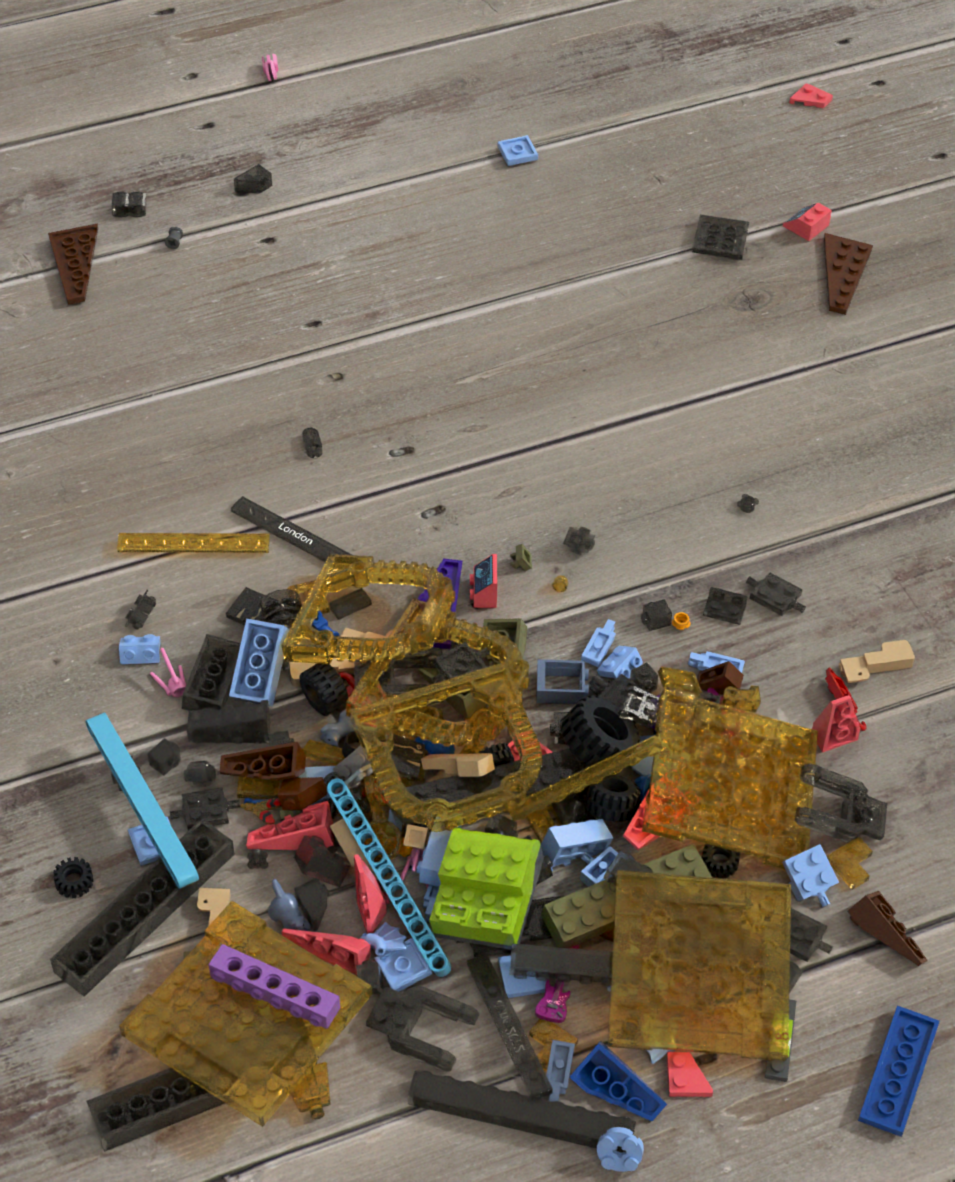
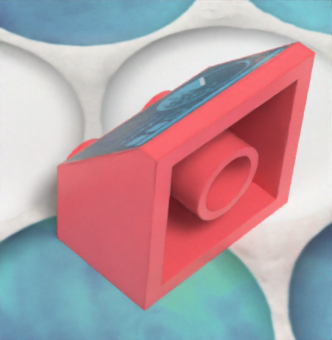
M820 203L804 207L784 222L783 227L810 241L829 226L832 210Z
M492 554L474 566V574H470V585L474 586V589H470V600H474V608H497V554Z

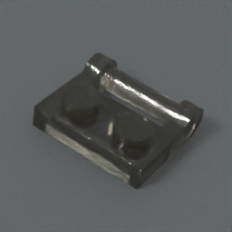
M630 686L627 691L626 701L620 708L618 715L622 719L629 718L651 729L663 699L636 686ZM636 698L641 700L637 711L631 709Z

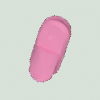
M273 54V61L270 55H266L267 62H265L263 56L262 66L268 81H272L271 75L276 80L278 72L276 54Z

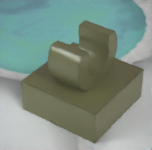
M523 544L517 545L516 552L510 555L514 560L510 564L515 569L520 566L525 571L532 569L531 553Z

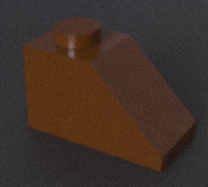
M730 661L700 671L695 687L707 691L708 688H713L718 694L725 695L726 692L730 691L733 693L740 690L744 675Z
M323 777L290 778L283 780L278 792V798L282 810H303L325 797L328 792Z

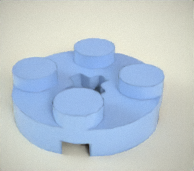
M610 1128L603 1136L601 1135L597 1144V1155L601 1160V1165L607 1170L612 1169L619 1172L636 1170L644 1152L642 1140L639 1137L637 1139L636 1136L632 1135L633 1132L627 1128ZM617 1146L622 1147V1150L626 1152L620 1153L616 1151Z

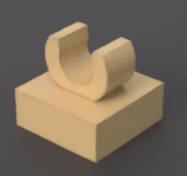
M407 824L403 845L424 850L429 829Z

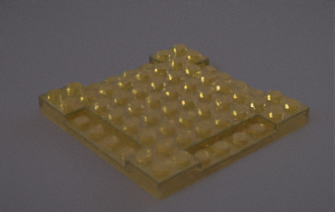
M663 689L658 702L655 726L657 732L642 831L680 842L684 838L762 858V864L785 869L783 861L809 850L818 731Z
M617 870L607 1047L651 1051L652 1049L738 1055L741 1058L786 1061L788 1058L791 884Z
M231 901L207 927L204 938L152 995L147 994L119 1025L123 1037L263 1127L372 996V985L337 964L331 966L267 927L265 920ZM224 944L340 997V1009L328 1029L322 1026H314L302 1017H294L290 1012L282 1008H274L270 1003L262 999L257 1000L244 991L233 989L231 985L215 981L210 976V961L221 945Z

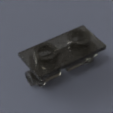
M146 590L143 596L139 594L134 603L136 605L135 610L131 608L125 617L128 619L125 627L129 623L135 629L143 627L148 615L156 605V599L153 596L148 597L146 595L148 590Z

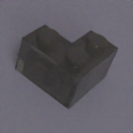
M304 835L294 855V859L302 874L340 888L351 867L347 856L339 851L335 853L328 851V848L323 843L324 841L319 837L312 836L311 838Z

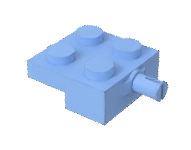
M820 844L782 862L791 880L789 885L798 902L808 897L817 896L822 907L830 904L825 891L839 883Z
M609 846L596 859L589 855L588 852L582 855L581 859L588 865L581 871L580 880L589 887L631 868L625 864V858Z

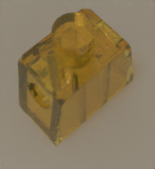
M327 1062L285 1072L286 1086L298 1111L301 1113L310 1111L311 1118L314 1120L322 1118L325 1115L323 1107L330 1105Z

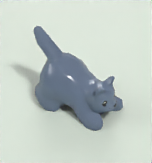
M345 709L340 713L337 723H328L321 728L322 735L320 739L337 750L339 741L350 732L369 730L379 733V730L373 727H363L361 720L356 715V711Z
M273 879L272 887L276 897L268 907L270 918L275 922L280 920L285 929L309 931L311 926L299 911L298 901L291 893H285L279 882Z

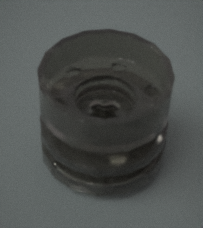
M288 589L276 590L264 596L260 601L264 622L286 626L290 629L288 638L297 636L306 628L300 595L296 591Z

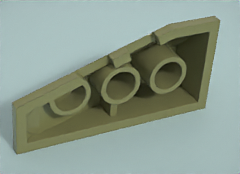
M521 618L484 619L482 639L487 652L491 676L496 682L494 687L496 694H516L528 628Z
M435 660L418 669L419 673L457 712L466 718L476 715V713L485 708L496 685L495 680L484 673H469V670L466 668L461 670L454 669L450 664Z

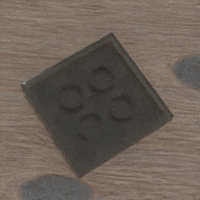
M700 215L692 252L742 260L749 222Z

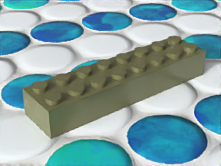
M691 844L547 903L543 907L541 917L561 952L609 930L709 889L713 878L694 844Z

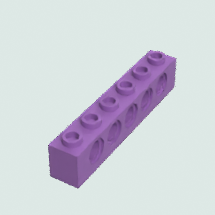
M224 944L221 945L209 963L210 976L215 981L231 985L233 989L244 991L257 1000L262 999L270 1003L274 1008H282L290 1012L294 1017H302L314 1026H322L328 1029L340 1009V997Z

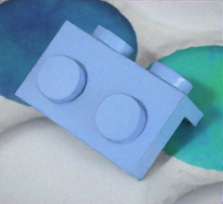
M153 634L144 635L143 637L127 635L121 638L119 643L120 664L159 663L160 636Z
M619 645L603 661L597 672L599 676L614 678L617 686L622 687L643 664V661L636 647Z

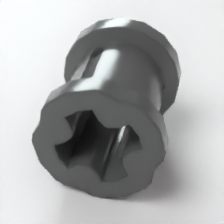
M171 227L168 232L169 236L165 239V245L170 249H177L180 245L179 240L183 237L184 233L178 227Z

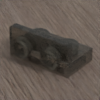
M710 587L703 616L741 625L748 597L739 593Z

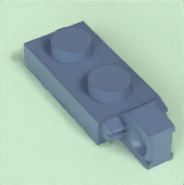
M552 1041L545 1080V1091L550 1092L549 1104L558 1106L560 1094L565 1095L568 1088L575 1047L574 1043Z

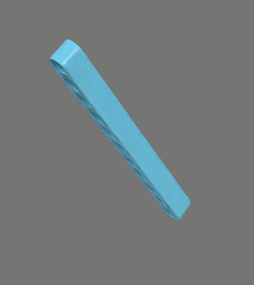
M104 712L85 720L91 737L176 886L180 889L198 881L199 876L195 866L106 713Z
M331 780L327 786L329 795L425 961L436 976H447L451 971L450 961L351 791L343 780ZM337 788H343L342 792L335 794ZM353 804L350 810L344 811L347 805ZM363 821L360 827L354 828L356 822ZM373 838L369 845H364L366 839ZM376 856H383L381 861L374 862ZM387 873H393L390 879L384 880V876ZM397 890H403L400 897H394ZM407 908H413L411 914L404 915V912ZM418 925H424L421 932H414ZM428 943H434V947L430 951H425V946ZM438 961H445L442 968L435 969Z

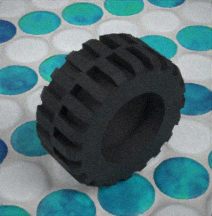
M600 696L583 697L562 720L561 733L565 744L570 747L569 750L577 756L580 762L583 761L587 767L594 768V771H603L604 774L616 773L639 751L640 737L634 722L628 718L626 712H623L618 705L612 704V701L608 699L604 700Z

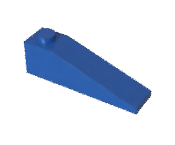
M601 1041L570 1075V1078L586 1093L595 1095L650 1121H653L667 1105L657 1093Z

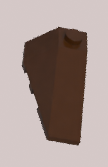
M298 742L221 755L219 772L223 775L275 781L295 778L305 772L306 754Z
M880 891L865 895L848 910V913L851 915L850 919L855 925L860 926L863 930L917 966L928 961L916 942L911 937L906 936L907 928L903 923L898 922L894 918L895 910Z

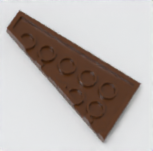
M98 223L48 233L68 305L85 302L98 234Z
M824 233L829 311L846 315L872 252L873 245Z

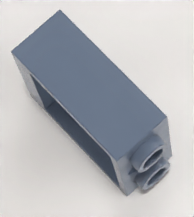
M537 659L536 703L577 704L581 698L588 696L589 685H586L585 681H588L589 669H585V661ZM545 676L579 677V690L545 689Z

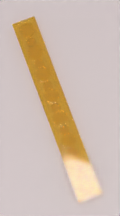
M119 533L117 550L118 552L269 553L270 534Z
M654 735L507 806L513 822L523 820L528 814L541 811L553 802H560L566 796L578 793L590 784H597L609 775L618 774L623 768L636 765L648 756H655L664 748L658 737Z

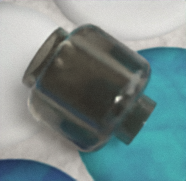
M209 761L190 762L187 769L184 770V779L192 788L208 787L216 778L215 767Z

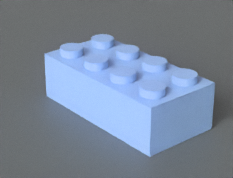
M246 618L229 693L231 698L273 707L290 629L284 625Z

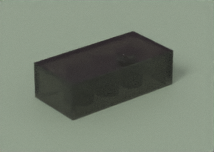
M206 634L182 695V709L216 719L221 718L229 697L241 643Z

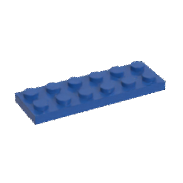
M897 1006L858 1121L902 1137L940 1022L939 1020Z

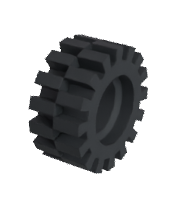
M497 743V745H491L490 748L486 747L484 751L481 750L479 754L492 753L495 769L485 775L494 774L496 771L500 772L501 769H506V766H510L514 762V757L507 743Z
M716 838L715 842L711 839L709 844L706 843L703 848L701 858L708 871L712 872L711 876L714 878L715 875H718V879H722V875L728 878L729 873L733 875L738 869L740 850H737L738 846L736 844L733 846L731 840L727 843L726 838H723V841ZM723 854L729 860L727 862H717L713 859V855Z
M71 857L67 858L68 862L66 863L62 860L61 866L57 864L56 870L53 872L55 886L59 894H65L66 898H69L70 895H72V898H76V894L82 897L83 891L87 894L89 888H92V882L94 881L89 863H85V860L82 858L79 861L78 857H74V861H71ZM70 874H81V878L75 882L65 880Z

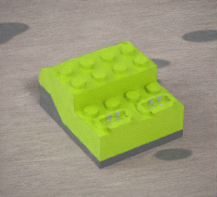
M455 827L450 834L438 872L441 884L429 919L435 937L518 951L544 860L540 841L537 839L530 840L505 836L502 831H496V833L492 834Z

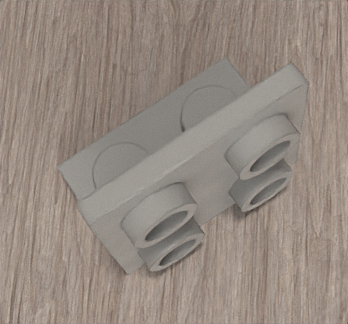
M362 744L335 766L333 771L339 779L344 781L349 790H352L361 783L360 781L363 778H367L375 772L373 768L378 762L367 747ZM337 788L335 794L342 792L343 788Z

